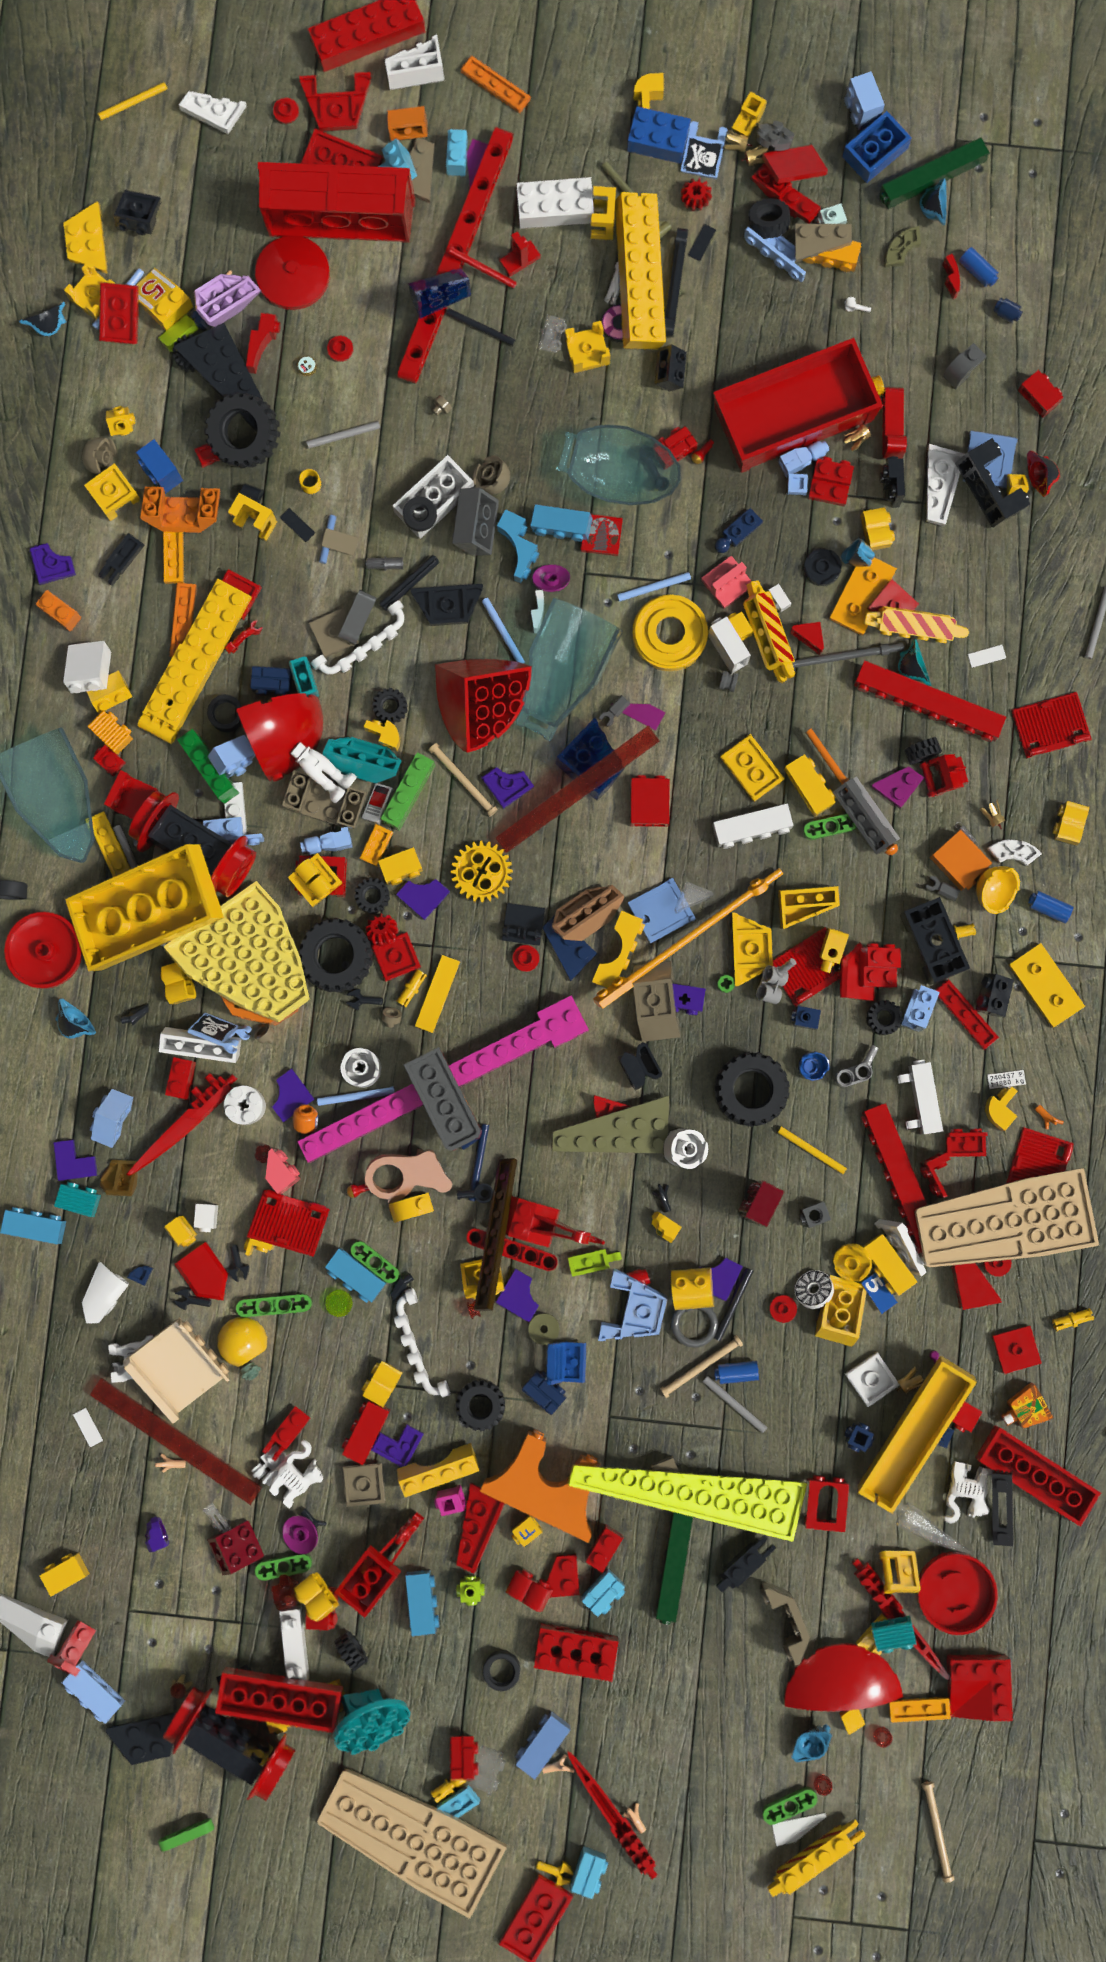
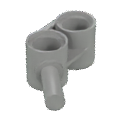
M793 958L782 966L774 967L768 965L764 969L756 992L758 1000L772 1004L780 1002L782 991L778 986H784L787 983L788 970L796 965V961Z
M871 1045L864 1062L861 1061L859 1065L837 1072L834 1078L835 1083L843 1088L870 1079L873 1073L871 1063L879 1048ZM860 1067L867 1070L865 1078L860 1077L858 1074ZM842 1073L847 1074L849 1077L847 1084L840 1081Z

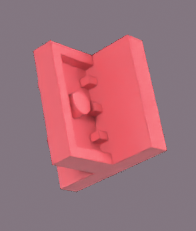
M732 556L701 578L723 609L748 592L746 585L752 582L745 573L747 567L744 563L738 564Z

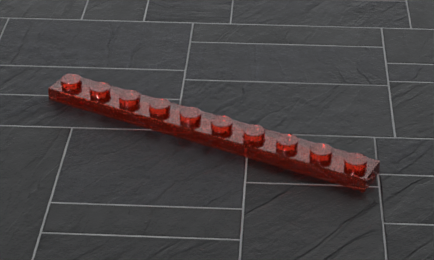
M648 725L498 835L496 840L505 853L510 852L658 744L660 739L650 725Z
M101 1378L91 1392L90 1396L249 1505L253 1503L263 1488L105 1379Z

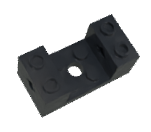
M993 438L967 452L955 462L992 528L1030 505L1029 497L1022 488L1002 498L1000 489L995 486L990 472L985 469L986 466L1002 455L999 444Z
M940 897L900 914L906 932H912L926 965L922 970L929 986L970 969ZM933 935L941 937L942 942L940 945L937 946L932 943Z

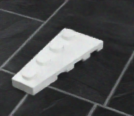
M932 444L928 445L926 522L940 526L946 525L960 475L955 462L963 457L964 453Z

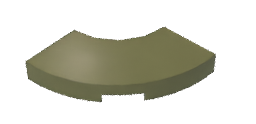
M919 226L904 230L892 241L886 253L885 267L903 266L907 253L913 248L920 247Z

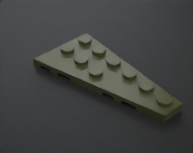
M669 1095L552 1131L551 1151L664 1153V1142L668 1136Z

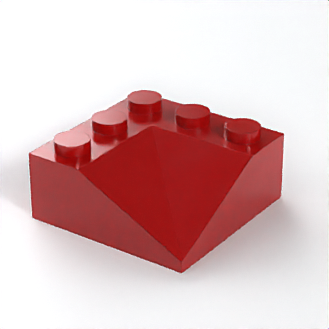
M1006 1654L947 1655L950 1717L984 1721H1013L1011 1659Z

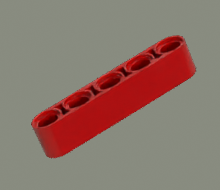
M478 1228L471 1229L467 1233V1242L484 1250L487 1231ZM474 1231L481 1235V1239L477 1243L472 1242L470 1239V1235ZM508 1238L504 1240L502 1252L504 1257L546 1271L554 1270L558 1264L557 1257L550 1252ZM509 1244L517 1246L518 1252L515 1255H510L507 1252ZM532 1250L536 1253L534 1261H528L525 1258L527 1251ZM548 1256L552 1257L555 1261L554 1266L550 1268L546 1267L543 1263L544 1258Z

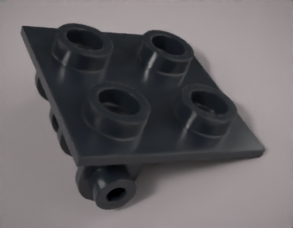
M507 903L502 941L540 946L545 908Z

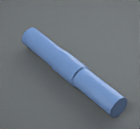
M329 515L326 529L334 530L336 516ZM322 546L319 563L326 564L330 548Z

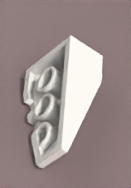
M0 1594V1623L33 1651L48 1657L55 1655L68 1620Z

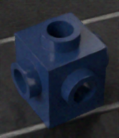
M861 1422L858 1425L853 1423L852 1426H848L844 1434L846 1437L845 1441L849 1444L848 1447L856 1452H859V1450L866 1452L867 1448H870L874 1441V1434L869 1431L870 1427ZM857 1432L861 1433L860 1439H855Z

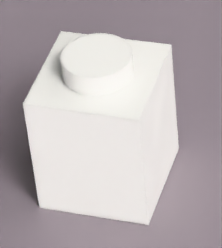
M196 1204L194 1227L199 1228L200 1232H211V1229H215L217 1226L218 1205Z

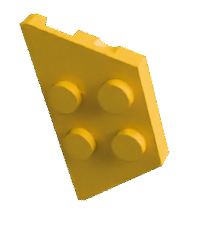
M95 202L64 222L67 257L70 262L83 265L88 262L94 268L101 270V272L108 273L100 204Z
M732 913L735 987H738L762 974L768 965L773 966L771 928L760 925L737 913Z

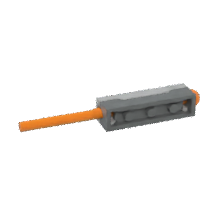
M809 729L806 732L807 736L841 783V786L833 792L835 797L876 855L887 849L884 852L885 854L894 855L898 850V845H894V843L900 837L857 776L851 780L845 777L813 729Z

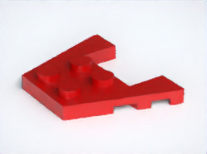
M371 72L354 73L355 91L318 94L316 75L299 76L301 86L320 131L357 129L372 78Z

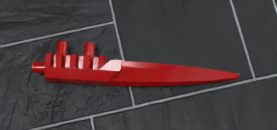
M211 1073L208 1074L205 1079L211 1086L204 1093L197 1087L191 1091L197 1098L191 1103L194 1109H188L143 1154L126 1175L130 1176L136 1173L192 1131L225 1099L227 1094L233 1089L231 1085L237 1078L231 1074L226 1080L222 1076L216 1079Z
M858 1558L853 1560L852 1564L857 1569L854 1574L862 1586L866 1588V1591L871 1594L874 1601L878 1603L886 1618L895 1619L906 1616L902 1610V1605L892 1593H884L885 1584L868 1563L863 1565ZM913 1625L917 1645L913 1646L945 1679L949 1680V1675Z
M568 1752L571 1763L595 1804L610 1824V1830L622 1845L639 1872L644 1875L648 1874L651 1880L658 1875L653 1869L656 1866V1862L637 1837L626 1817L623 1818L595 1779L571 1752Z

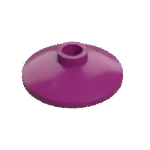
M545 565L534 572L532 579L538 589L546 592H555L564 589L569 584L570 574L562 566Z
M296 1515L285 1522L283 1538L286 1545L293 1552L308 1554L314 1550L318 1542V1534L314 1524L309 1519Z

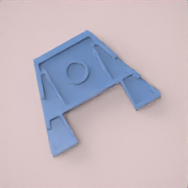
M613 1268L610 1288L629 1291L622 1325L601 1322L598 1341H606L605 1339L611 1338L617 1340L628 1336L659 1335L667 1296Z

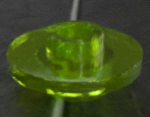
M344 1290L331 1292L326 1298V1309L332 1316H346L353 1306L351 1295Z

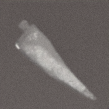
M901 1502L898 1504L896 1509L901 1513L897 1518L896 1525L939 1546L964 1553H972L967 1547L945 1533L923 1511L909 1502L906 1505Z

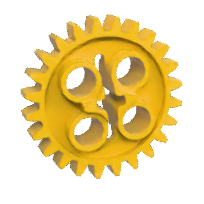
M480 841L479 846L473 842L472 848L465 845L467 851L459 850L462 856H455L458 863H452V866L456 868V870L451 871V874L456 875V877L452 878V881L458 882L455 888H462L460 894L462 895L466 892L467 900L473 896L474 902L478 898H480L482 903H484L485 898H488L489 902H491V896L498 899L497 893L505 894L503 887L509 888L506 881H512V878L508 876V874L513 873V870L508 869L512 863L506 862L509 856H502L504 849L497 851L498 845L496 844L492 848L490 842L486 846H484L483 841ZM482 855L484 859L481 863L477 864L473 861L474 856ZM488 857H491L490 862L485 867L486 875L482 874L477 885L473 887V883L479 876L477 870H482ZM498 864L500 870L493 873L490 871V866ZM467 871H472L474 877L471 880H466L464 874ZM482 881H490L491 886L488 889H482L480 887Z

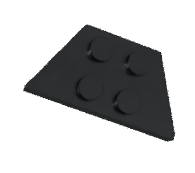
M483 584L411 589V594L430 626L468 624L483 591Z
M177 1712L107 1727L106 1733L131 1765L170 1757L173 1744L163 1737Z

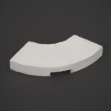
M1003 840L987 848L998 863L1005 860H1016L1025 866L1042 854L1033 845L1017 840Z

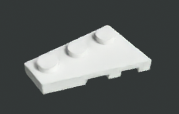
M188 91L179 108L181 111L229 134L245 110L246 102H231L227 98L220 100L211 98L210 95Z
M882 1219L875 1222L878 1229L882 1228L887 1236L885 1238L897 1249L896 1253L911 1274L923 1276L926 1273L923 1266L924 1262L919 1257L916 1246L907 1233L906 1226L901 1222Z

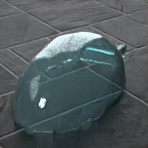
M598 425L583 429L577 435L565 433L566 441L559 466L556 467V470L568 473L577 486L587 494L609 503L631 506L656 503L673 494L681 482L680 464L670 449L651 435L628 426ZM575 439L576 444L569 468H566L572 443Z

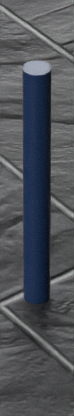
M482 1124L481 1127L482 1132L479 1138L470 1190H475L479 1185L490 1125ZM468 1198L470 1201H476L475 1198Z

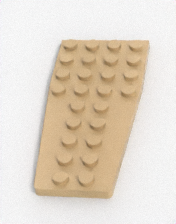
M1084 1168L1026 1178L915 1210L924 1263L927 1267L1039 1257L1099 1246Z
M347 1768L340 1775L318 1818L320 1826L418 1891L469 1919L507 1848V1844L465 1821Z

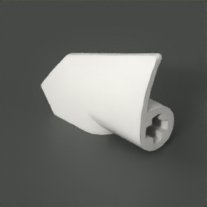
M102 1262L98 1263L82 1301L86 1323H100L104 1316L108 1315L115 1307L117 1299L129 1285L124 1278L111 1272Z

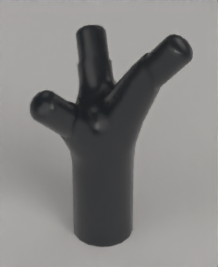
M658 1184L659 1193L653 1191L652 1194L660 1200L664 1213L671 1211L667 1197L669 1185H665L663 1190L661 1184Z
M307 1509L300 1513L314 1524L316 1530L317 1526H326L327 1524L315 1519Z

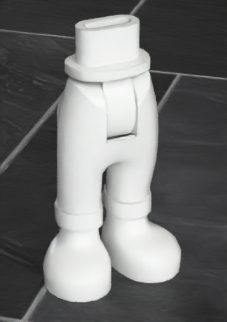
M301 742L290 753L296 758V762L300 764L308 776L322 786L324 790H328L330 800L334 803L340 800L345 793V789L357 778L354 773L341 774V771L325 756L310 749L309 746L305 747ZM322 771H324V772H325L326 774H328L333 780H335V781L338 783L339 786H336L335 784H333V781H331L330 779H328V778L322 773Z

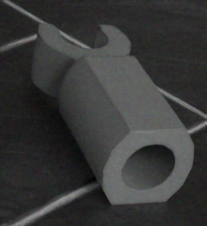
M620 695L608 708L609 711L602 713L599 719L603 720L604 717H609L610 721L606 725L610 727L614 722V718L618 717L631 703L624 696Z
M930 876L929 879L934 881V886L926 885V890H935L938 894L956 901L960 889L945 882L940 883L937 877Z

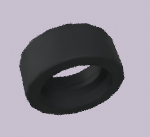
M223 694L215 697L208 705L207 715L209 721L214 728L221 732L235 731L242 724L238 713L232 723L221 724L215 717V710L222 703H231L236 709L243 706L232 695Z
M0 880V899H27L28 884L19 881Z
M505 1650L495 1651L490 1654L484 1662L483 1676L487 1685L496 1691L502 1692L514 1687L520 1677L521 1668L519 1660L514 1654ZM498 1659H506L513 1666V1675L507 1682H497L491 1676L490 1667Z

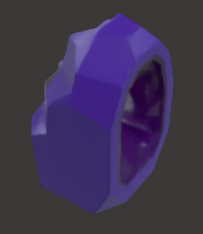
M158 1516L152 1517L146 1524L147 1532L145 1533V1543L149 1553L169 1545L168 1535L161 1518Z

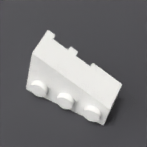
M437 35L424 44L421 42L416 44V47L409 51L404 50L385 59L390 90L444 81Z

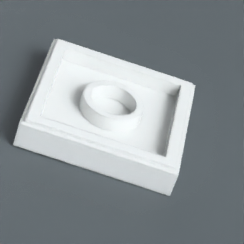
M878 1352L845 1373L867 1407L900 1385Z

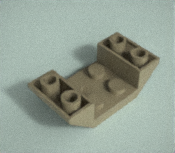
M294 770L282 806L313 819L339 827L355 829L367 792L348 787V789H345V793L340 800L334 803L330 800L328 790H324L322 786L306 773Z
M672 961L661 962L633 983L637 1022L642 1042L681 1037L679 1018L676 1016ZM644 965L634 966L633 973Z
M766 1581L761 1582L763 1589H760L766 1605L770 1604L772 1609L783 1605L788 1617L793 1618L790 1623L795 1634L784 1638L786 1645H783L789 1661H794L796 1666L800 1665L810 1636L791 1592Z

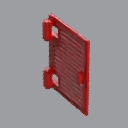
M1077 692L1011 710L1026 759L1092 740ZM1082 731L1081 735L1074 736L1073 732ZM1038 742V747H1030V744Z
M826 927L773 960L774 967L782 966L791 958L796 961V965L788 970L787 983L782 986L795 1007L841 978V969L837 972L832 969V973L820 970L823 959L819 955L827 932ZM832 948L829 950L828 955L833 956L835 949ZM802 987L805 992L796 996L795 991Z
M1023 1127L1006 1184L1026 1178L1066 1171L1073 1151V1143ZM1059 1146L1065 1148L1063 1156L1056 1155Z
M263 1190L247 1238L314 1257L330 1209L314 1202L308 1203L284 1196L283 1194H277L273 1190ZM268 1197L277 1200L275 1206L266 1204ZM312 1211L320 1212V1218L310 1217Z

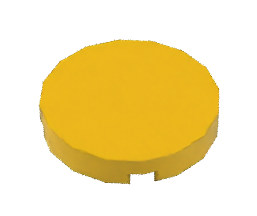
M848 1243L842 1245L833 1257L836 1273L848 1282L862 1281L869 1275L872 1268V1259L869 1253L858 1244Z

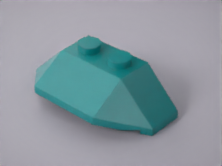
M354 737L336 740L328 739L322 754L341 771V774L354 773L358 779L375 784L396 776L401 764V759L397 758L388 747Z

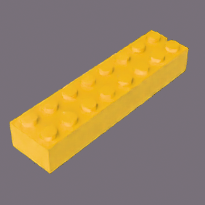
M621 192L615 200L623 348L658 349L666 343L657 194L641 193L638 197V193Z
M940 1355L857 1485L859 1494L872 1502L876 1499L877 1505L893 1514L977 1383L974 1375Z

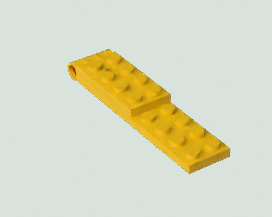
M220 579L216 580L182 644H179L142 712L143 715L138 721V727L169 744L174 743L252 598L250 595ZM173 700V704L168 706L169 701Z

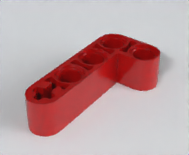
M884 387L883 459L891 456L901 459L904 457L907 447V437L904 435V388Z

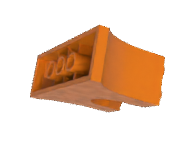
M533 1429V1431L528 1430L514 1460L499 1474L486 1478L480 1492L585 1542H589L592 1533L586 1517V1504L590 1491L569 1486V1477L560 1482H552L544 1478L539 1470V1462L544 1456L546 1437H544L543 1432L537 1429ZM590 1454L586 1456L581 1455L574 1464L600 1467V1463L597 1461L598 1458Z

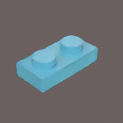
M466 1785L439 1803L437 1809L459 1818L480 1803V1798L469 1785Z

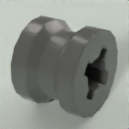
M724 670L719 689L723 690L726 688L730 692H734L738 674H729L728 671Z

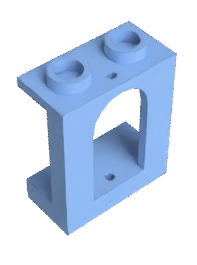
M922 985L919 990L914 989L901 1025L917 1032L926 1029L939 992Z

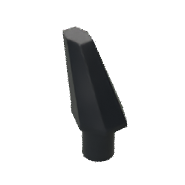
M146 1004L130 1011V1015L121 1016L122 1024L131 1022L134 1025L149 1012V1005Z
M411 1273L403 1278L401 1276L398 1277L391 1292L393 1301L408 1288L407 1284L414 1280Z

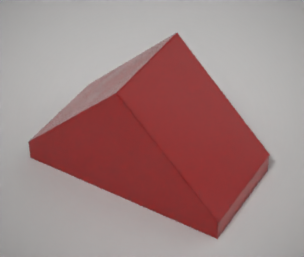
M821 622L799 624L791 628V635L820 655L823 652L824 642Z

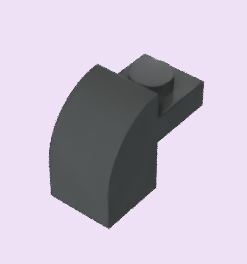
M973 343L952 361L945 370L943 377L957 389L969 378L971 372L985 360L986 355Z

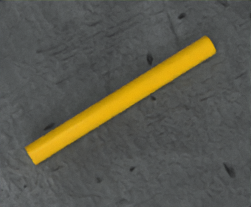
M163 82L98 113L102 121L167 90V86Z
M782 1126L777 1133L839 1173H845L846 1167Z

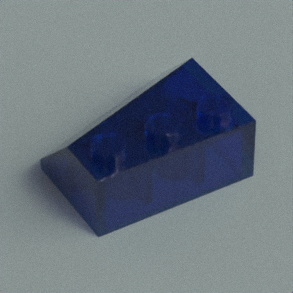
M461 268L408 283L411 300L420 319L471 296L470 280Z
M596 718L557 756L555 762L560 769L596 801L609 790L625 769L615 750L609 744L605 733L602 732Z

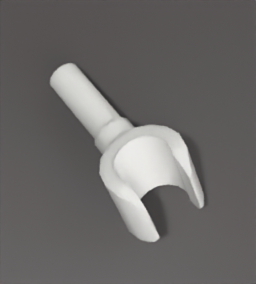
M848 297L847 301H845V309L848 312L854 310L871 311L870 307L856 304L854 297Z

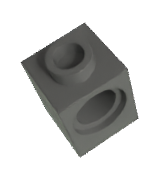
M824 1201L800 1209L802 1213L799 1215L802 1225H806L807 1228L831 1220ZM812 1210H816L819 1214L818 1219L815 1221L809 1218V1213Z

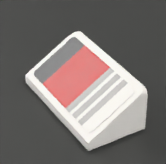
M376 783L362 818L380 825L381 817L394 791L393 788Z

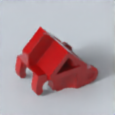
M955 754L942 755L919 764L920 769L923 770L929 791L927 794L928 798L963 788L964 785L969 783L965 771L966 767H964L961 756L956 758ZM931 766H935L936 771L939 770L942 780L941 789L937 791L930 770Z

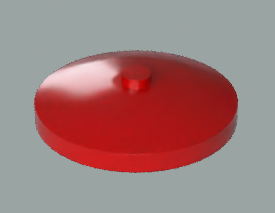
M285 236L274 240L263 249L256 263L255 275L261 293L271 304L286 310H299L313 305L323 296L329 284L330 268L325 253L315 242L301 236Z
M37 912L25 916L12 927L5 942V960L11 973L23 984L38 989L54 988L68 981L77 971L82 959V950L74 925L64 917L50 912Z

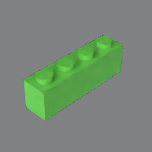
M418 752L416 753L381 817L384 824L400 831L435 767L433 760Z

